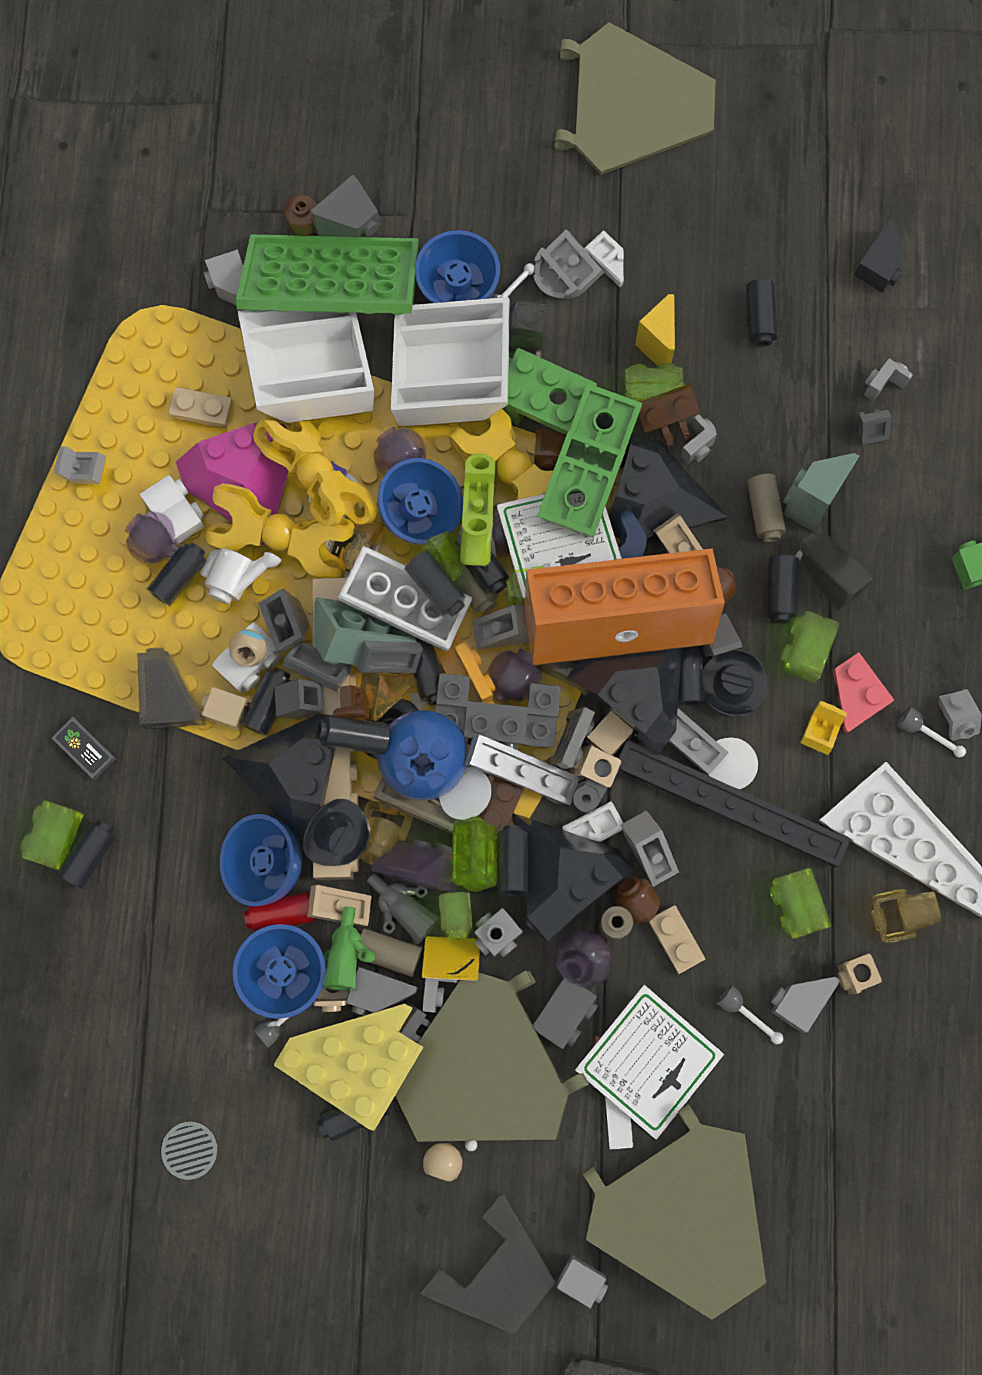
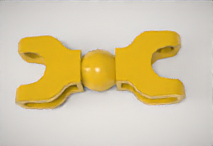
M500 409L486 419L490 428L485 434L471 436L462 428H458L449 435L452 446L465 462L473 454L481 453L492 457L495 462V473H497L504 484L513 487L517 500L546 493L553 470L543 471L539 469L535 464L533 465L527 454L517 450L516 443L513 441L511 419L503 409Z
M260 420L257 423L253 435L256 445L266 457L285 466L290 473L297 474L300 484L308 489L306 493L311 498L309 510L322 526H338L343 515L347 516L355 524H370L375 520L378 507L374 498L365 487L349 480L341 471H334L331 461L322 455L324 451L319 446L321 434L308 420L293 422L289 430L283 428L275 420ZM266 430L269 433V435L273 438L272 442L268 440ZM359 502L364 506L365 515L357 505Z
M224 483L214 487L212 495L214 504L230 513L233 524L216 523L209 527L205 536L208 544L220 549L225 548L237 551L248 544L259 546L264 541L266 546L273 550L283 551L288 549L287 555L296 557L305 571L312 576L319 578L344 577L345 562L328 551L326 541L343 542L348 540L353 535L355 528L351 520L342 517L338 526L332 527L322 526L316 518L312 520L300 518L295 523L293 518L286 514L276 513L271 515L272 510L260 505L257 497L249 489Z

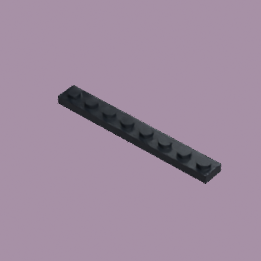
M626 741L619 757L621 760L619 771L833 867H839L849 844V838L661 754L657 755L652 750L634 742Z

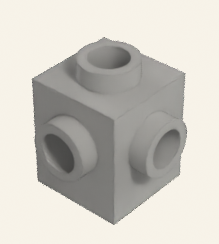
M502 908L494 916L490 912L487 913L476 923L478 929L474 933L478 938L474 943L485 956L491 953L495 957L500 953L504 957L517 946L514 940L523 931ZM499 930L502 933V937L494 940L490 936L491 932Z

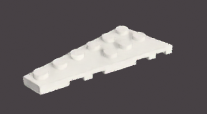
M887 762L883 763L817 821L832 831L849 838L851 842L982 918V866Z

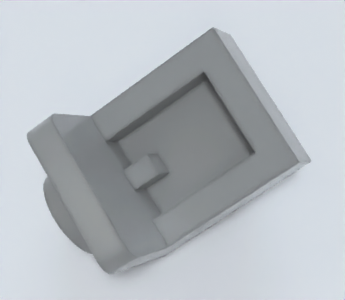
M889 358L880 371L874 369L867 378L865 384L869 387L864 396L874 401L889 380L904 389L911 379L912 373L908 371L904 364L894 362Z
M699 414L693 417L691 428L696 432L697 436L683 447L680 456L687 465L694 460L699 462L711 451L709 448L714 444L717 436L712 422L707 418L703 419Z
M61 446L54 473L73 484H100L106 456L99 452H75L67 446Z
M968 689L939 696L938 705L950 725L949 737L952 741L962 738L967 739L980 733L982 714Z

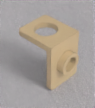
M593 746L580 747L583 750L579 762L569 769V773L575 776H584L605 787H611L621 760ZM600 759L606 760L610 765V772L605 777L598 776L594 770L596 762Z
M870 954L837 966L839 970L837 976L840 980V985L844 991H848L849 995L861 993V990L881 983V977ZM864 964L870 969V978L866 982L857 981L853 972L856 965Z
M323 987L318 1000L314 1001V1006H322V1012L341 1011V1006L348 1004L346 1001L349 991L331 993Z

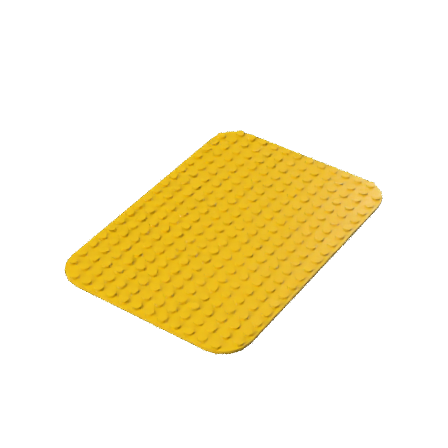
M165 305L141 309L120 323L106 345L61 445L67 446L75 452H99L106 456L100 484H73L55 474L57 454L0 579V651L6 659L31 673L235 750L242 749L266 737L242 726L241 732L207 721L202 716L203 711L200 710L205 694H210L212 687L244 697L250 703L266 671H273L275 667L291 675L289 680L291 681L296 679L313 680L283 666L284 658L293 646L279 654L281 659L273 668H266L260 673L259 682L250 691L245 689L240 693L212 664L229 647L231 638L237 632L246 629L253 622L271 638L258 603L281 589H285L300 601L309 624L305 639L302 642L313 646V579L323 578L308 574L296 557L287 555L288 549L276 551L269 547L266 548L262 544L259 546L248 544L234 552L252 561L263 557L265 552H269L279 557L282 561L277 566L267 568L244 590L239 601L231 600L228 605L208 595L210 589L204 585L207 578L200 574L201 568L171 607H168L148 592L146 588L182 543L187 545L191 542L195 543L205 551L203 557L207 559L213 550H221L206 542L207 529L216 523H233L210 508L201 499L189 493L184 497L190 505L195 502L205 517L200 519L204 528L175 546L140 493L168 475L171 476L174 482L178 479L182 482L176 461L200 441L252 423H258L260 420H275L279 424H285L287 430L290 429L293 422H284L256 409L240 328L184 308ZM372 375L371 379L374 388L373 411L308 420L321 434L319 446L324 451L322 455L331 462L346 469L347 473L353 476L358 484L367 489L376 503L378 489L385 474L395 464L410 458L429 459L444 466L455 477L464 497L465 461L452 446L449 435L456 429L462 428L471 436H480L485 434L490 428L486 419L481 421L399 426L391 412L392 382ZM175 387L232 398L233 405L227 428L171 418L169 410ZM512 426L513 441L516 443L517 450L527 454L534 465L536 434ZM619 467L617 476L615 478L613 487L611 489L610 495L605 506L608 514L613 504L618 484L620 481V477L622 474L623 468ZM288 471V479L278 514L288 515L293 518L295 523L300 518L305 520L314 519L315 517L309 510L310 503L306 493L308 489L300 484L296 473ZM495 473L492 539L495 545L496 559L508 574L509 579L506 581L507 587L498 593L499 597L495 600L497 605L486 613L481 611L474 612L469 605L457 631L469 649L473 647L476 649L482 661L478 665L483 675L488 673L496 690L492 691L495 704L527 707L529 685L531 683L561 686L554 748L517 745V751L548 763L549 758L554 756L568 723L566 721L569 711L575 710L581 694L577 688L565 679L572 668L565 661L533 665L529 642L488 649H477L473 620L512 605H525V598H523L497 508L499 504L516 501L517 496L514 494L513 487L504 484L497 473ZM359 502L358 506L365 515L364 506ZM378 511L372 523H354V532L356 527L368 530L366 540L373 546L380 544L378 553L405 566L418 554L428 550L445 570L442 566V561L454 552L451 544L459 536L462 517L456 529L447 538L430 545H413L396 538L384 526ZM344 547L342 548V551H341V554H340V557H339V558H341V559H343V558L345 557V549H344ZM352 665V674H357V687L365 689L368 697L369 711L378 704L393 699H405L412 703V698L409 694L418 693L412 673H360L358 668ZM426 703L422 710L435 712L436 704L429 705ZM277 717L268 736L310 717L301 720ZM469 740L467 741L468 751L470 748ZM353 751V763L358 764V781H353V793H358L359 797L399 811L373 799V795L383 777L378 766V760L364 752ZM524 789L514 813L530 818L542 796ZM511 817L508 825H514L513 817ZM468 819L463 820L457 833L468 837L491 839V837L467 827Z

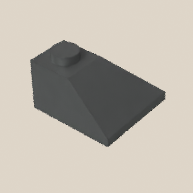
M354 175L350 176L310 211L316 236L371 237L380 225L378 210Z

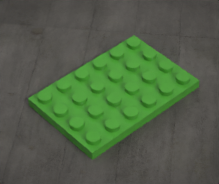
M251 234L236 296L237 309L249 311L276 310L279 312L306 311L309 313L321 311L335 313L361 312L365 314L392 313L395 315L412 314L416 279L415 264L419 251V239Z

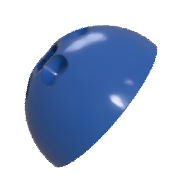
M453 230L433 237L423 246L416 259L415 276L421 293L430 303L490 299L499 282L500 262L494 248L484 238L469 231Z
M410 458L395 464L385 474L378 489L377 507L384 526L396 538L413 545H430L447 538L456 529L463 513V496L455 477L444 466L429 459Z
M413 711L398 717L389 724L388 747L384 754H377L378 766L386 783L398 794L413 800H433L449 793L462 779L467 768V764L464 763L468 754V747L459 727L446 716L433 711Z
M264 814L250 815L238 821L225 837L220 852V873L225 888L235 900L248 906H264L283 898L296 884L302 868V851L293 831L282 821Z
M284 924L267 926L251 934L240 946L233 964V981L240 999L255 1013L274 1019L292 1017L310 1007L321 993L326 974L324 956L316 941L305 931Z

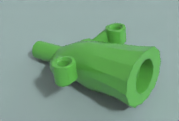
M345 906L343 908L341 926L332 935L331 949L324 954L327 968L322 986L326 989L355 991L357 951L359 952L358 958L361 961L370 963L375 959V953L370 951L361 942L360 934L353 927L356 911L354 907Z

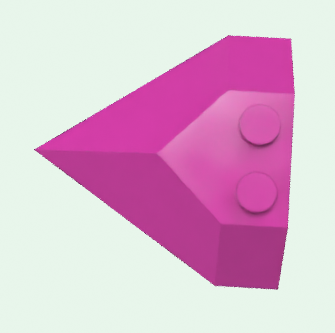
M252 423L200 441L176 461L186 490L208 504L210 508L231 523H233L230 513L213 502L212 495L215 486L224 483L249 489L257 497L259 504L267 509H271V515L278 514L288 479V469L266 457L256 445L253 435L257 423ZM280 424L283 428L287 429L285 424ZM266 430L267 438L270 442H272L273 438L269 435V433ZM263 541L261 544L268 548Z

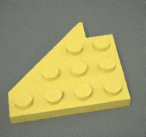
M402 1004L291 1037L274 1063V1066L369 1130L374 1131L423 1049V1046L399 1032L413 1008Z

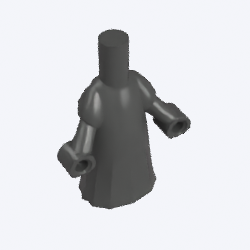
M375 873L367 880V883L380 894L378 900L379 908L383 912V929L387 934H392L396 930V925L392 922L393 916L417 945L440 921V916L411 897V895H416L418 898L424 899L428 894L426 887H406V885L401 883L387 885ZM420 890H424L423 895L419 894ZM388 925H392L391 930L387 929Z

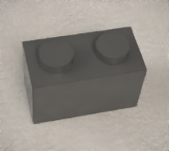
M565 976L533 1024L535 1031L561 1049L566 1044L572 1047L581 1033L576 1028L583 1018L589 1021L598 1007L594 1003L597 996L568 976Z

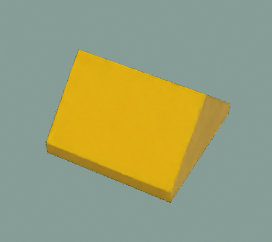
M668 294L639 321L635 345L663 372H669L675 350L674 294Z

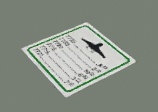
M572 491L567 495V500L571 506L578 507L584 503V496L579 491ZM545 494L497 505L523 598H525L526 570L543 568L542 566L549 564V561H555V563H560L563 566L621 559L606 507L604 508L595 536L592 538L537 518Z
M644 985L575 1070L578 1073H584L588 1082L652 1137L657 1139L724 1054Z

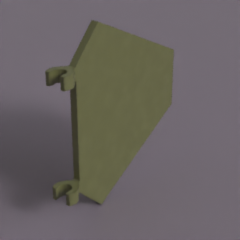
M610 22L582 44H578L570 39H562L560 60L580 59L576 134H572L567 130H557L555 150L564 151L576 148L595 170L602 175L713 133L715 79Z
M530 971L522 972L511 981L502 980L478 972L477 981L460 980L418 1042V1044L423 1046V1049L395 1095L418 1142L557 1139L568 1096L589 1085V1082L584 1073H579L564 1083L561 1081L517 996L518 991L536 983Z
M688 1104L680 1109L678 1114L690 1131L608 1186L603 1184L594 1167L583 1173L595 1193L586 1240L713 1320L766 1284L745 1134L700 1124Z

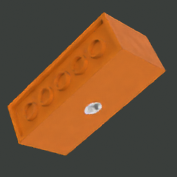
M713 548L563 566L560 563H555V561H549V564L542 566L543 568L526 570L524 614L533 665L713 644L725 604Z

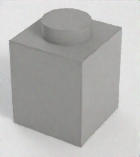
M573 1255L570 1256L556 1282L559 1290L589 1308L592 1307L594 1301L597 1303L601 1302L608 1288V1285L604 1284L606 1281L605 1274Z

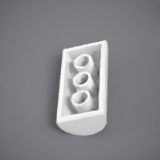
M363 546L337 600L448 652L472 597L464 594L466 596V599L463 601L465 607L453 617L449 614L442 616L405 571V565Z

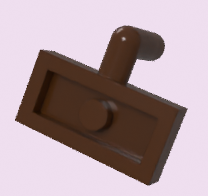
M352 685L341 686V708H336L333 711V716L367 721L369 703L365 689Z

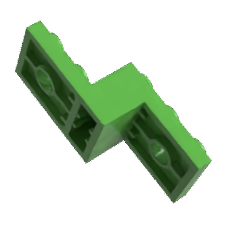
M518 348L513 359L509 358L508 405L502 409L509 415L511 423L518 426L523 416H526L567 435L586 384L597 386V383ZM557 392L562 393L566 397V401L559 405L552 403L550 400V396Z
M588 383L586 384L537 518L594 538L640 412L641 402ZM605 414L611 417L613 424L609 429H601L597 426L596 418L599 415ZM572 491H579L584 496V503L578 507L571 506L568 503L567 495Z

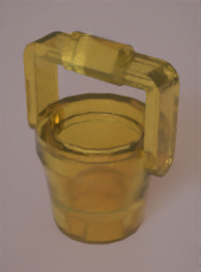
M369 801L363 813L369 824L370 838L365 851L359 858L371 865L385 866L396 844L400 841H405L413 816L382 802ZM372 811H380L381 813L395 816L401 815L405 816L400 828L389 820L371 817Z
M905 889L877 894L872 898L874 910L871 911L874 927L876 931L880 932L884 943L914 938L917 936L916 930L942 922L938 902L933 891L907 894ZM896 899L904 931L887 935L884 911L880 908L879 903Z

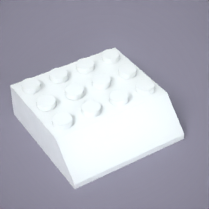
M509 297L413 305L412 314L395 315L391 412L399 426L481 421L508 405Z
M238 311L255 404L258 411L287 423L373 411L374 388L356 312Z

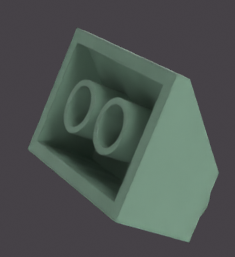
M852 453L812 462L807 471L802 468L783 501L787 505L783 515L813 532L860 456Z
M316 597L314 602V645L322 659L330 664L344 663L357 666L364 641L417 642L414 636L341 601Z

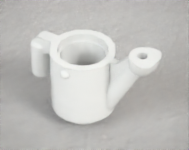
M215 549L208 555L200 574L207 578L204 585L210 589L208 595L219 602L229 605L231 600L239 601L244 590L267 568L277 566L282 560L272 553L265 552L263 557L252 561L229 549Z

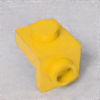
M819 701L809 718L801 743L829 755L847 712Z

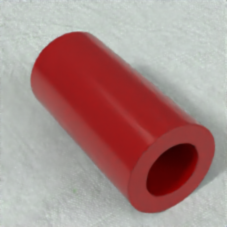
M310 891L284 896L278 901L264 906H249V910L244 911L247 929H253V932H256L261 928L271 925L284 924L295 926L314 922L315 918L307 917Z

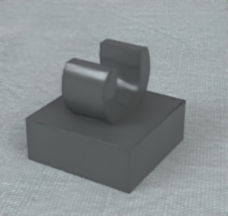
M874 409V413H859L858 438L862 445L890 439L892 416L888 410L880 411L879 409Z
M405 1001L404 1004L413 1009L399 1032L419 1042L421 1037L416 1034V1030L420 1024L429 1027L431 1023L425 1019L426 1014L408 1001Z

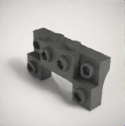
M439 674L435 712L452 720L459 727L465 739L469 740V745H471L474 735H482L517 750V745L554 748L561 686L531 683L529 685L527 707L468 701L470 677Z

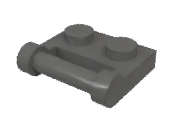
M585 707L569 711L566 718L568 723L553 757L549 758L548 764L564 770L572 768L573 765L575 766L579 762L583 752L580 747L584 738H587L593 729L594 722L592 718L595 712Z

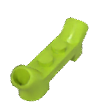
M481 453L469 456L465 462L460 561L464 565L487 566L490 563L495 462L492 457Z

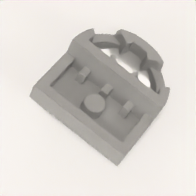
M565 230L546 249L541 248L534 260L536 264L533 276L537 286L544 293L558 299H572L580 296L604 273L568 230Z

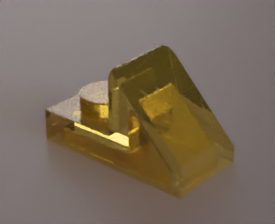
M379 514L376 515L375 520L370 524L354 523V533L349 539L355 542H350L342 555L346 570L351 572L362 547L365 546L371 549L384 528Z
M363 673L360 688L365 689L368 697L369 715L367 719L377 721L417 684L413 674L387 673L382 677L377 673Z

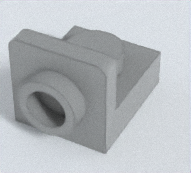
M426 978L423 1012L436 1013L437 1006H443L444 988H439V982L457 983L458 980Z

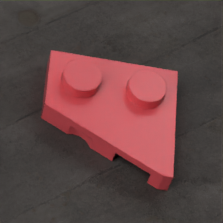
M859 652L833 670L835 685L838 688L839 707L847 712L843 724V731L846 734L894 701L893 697Z

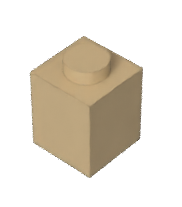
M212 687L210 694H205L200 710L203 711L202 716L207 721L241 732L242 725L240 722L250 703L244 697Z
M610 711L590 733L586 743L614 756L632 736L634 730L614 712Z

